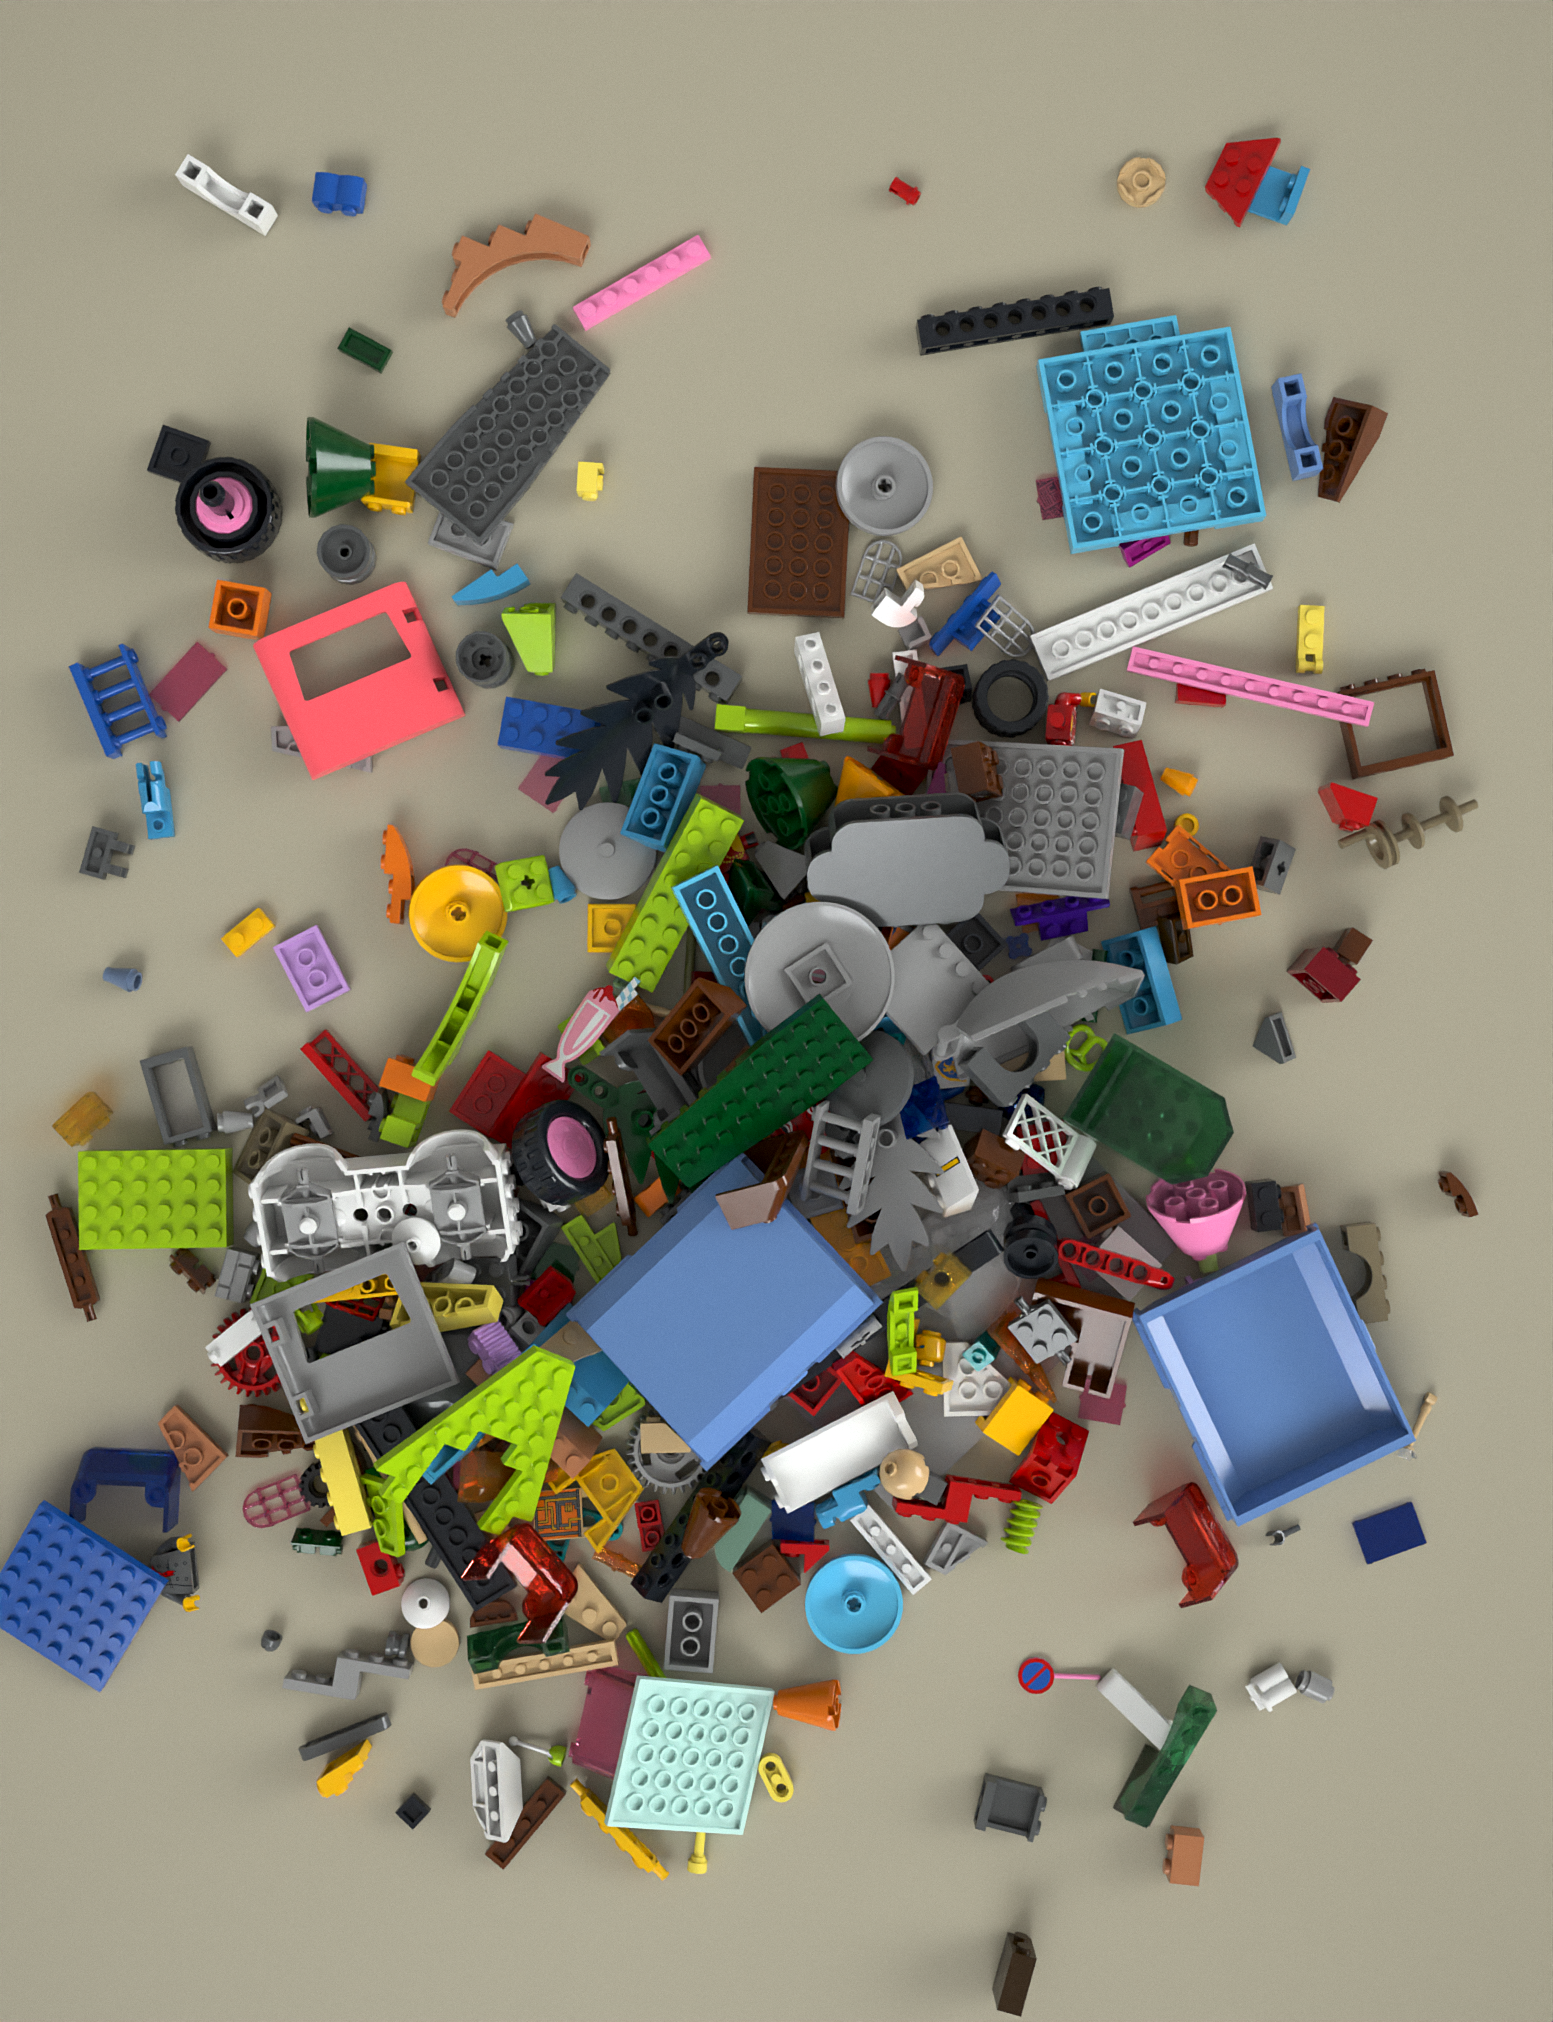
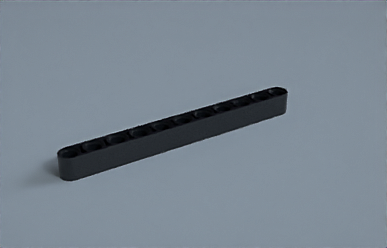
M988 1229L897 1290L917 1287L918 1308H920L1004 1251V1248L992 1230ZM891 1294L883 1298V1303L872 1313L882 1325V1328L866 1339V1343L887 1329L888 1305ZM860 1344L857 1348H855V1349L852 1350V1351H855L856 1349H858V1348L861 1347L862 1345ZM834 1349L822 1362H816L808 1370V1374L785 1396L832 1366L842 1356Z

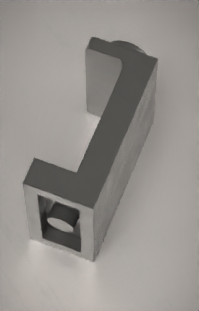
M985 1773L973 1819L975 1829L985 1831L986 1827L1025 1836L1028 1842L1033 1843L1034 1836L1039 1835L1041 1828L1040 1812L1045 1811L1047 1797L1044 1796L1042 1787Z

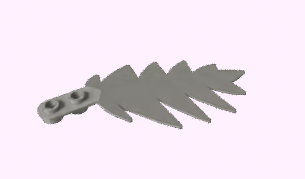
M881 1028L877 1029V1031L884 1032ZM913 1086L910 1095L919 1096L920 1092ZM908 1099L897 1116L886 1124L879 1126L870 1178L874 1176L875 1178L868 1186L864 1209L856 1216L851 1215L847 1224V1228H851L881 1209L872 1234L870 1254L874 1255L885 1245L889 1244L893 1257L903 1272L907 1270L912 1240L926 1247L929 1246L925 1228L912 1204L938 1213L944 1212L935 1196L911 1172L943 1174L944 1170L917 1142L907 1136L936 1139L940 1137L929 1119L910 1099ZM857 1134L854 1138L856 1143L860 1141L861 1134ZM844 1177L838 1189L844 1190L851 1187L852 1181L848 1177Z

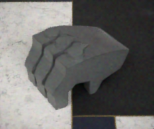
M831 1123L826 1124L825 1133L827 1137L857 1145L854 1138L858 1131ZM834 1149L836 1155L842 1159L854 1157V1154Z

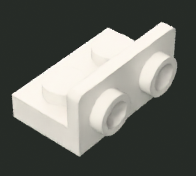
M1100 689L1089 725L1100 730L1110 731L1123 737L1134 739L1142 725L1146 702Z

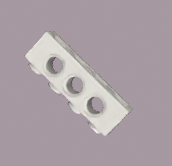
M816 632L795 637L794 653L819 736L842 732L844 730L845 715L820 633Z

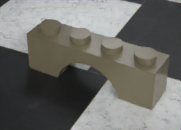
M1369 1221L1340 1225L1343 1249L1359 1256L1366 1270V1278L1362 1288L1351 1296L1355 1309L1365 1324L1388 1321L1390 1304L1388 1299H1385L1384 1290L1387 1289V1280L1385 1275H1382L1381 1266L1384 1265V1257L1382 1251H1379L1378 1241L1381 1240L1379 1227H1376V1223Z

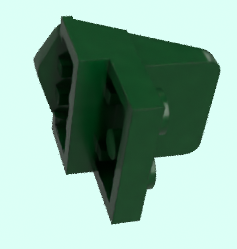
M734 859L730 868L728 887L747 926L752 923L761 908L768 911L782 912V907L786 902L779 895L767 874L760 872L754 862Z

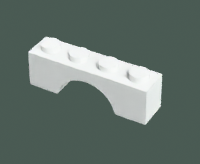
M187 154L175 174L182 186L266 236L278 217L271 204L251 192L246 193L232 186L218 176L209 166Z

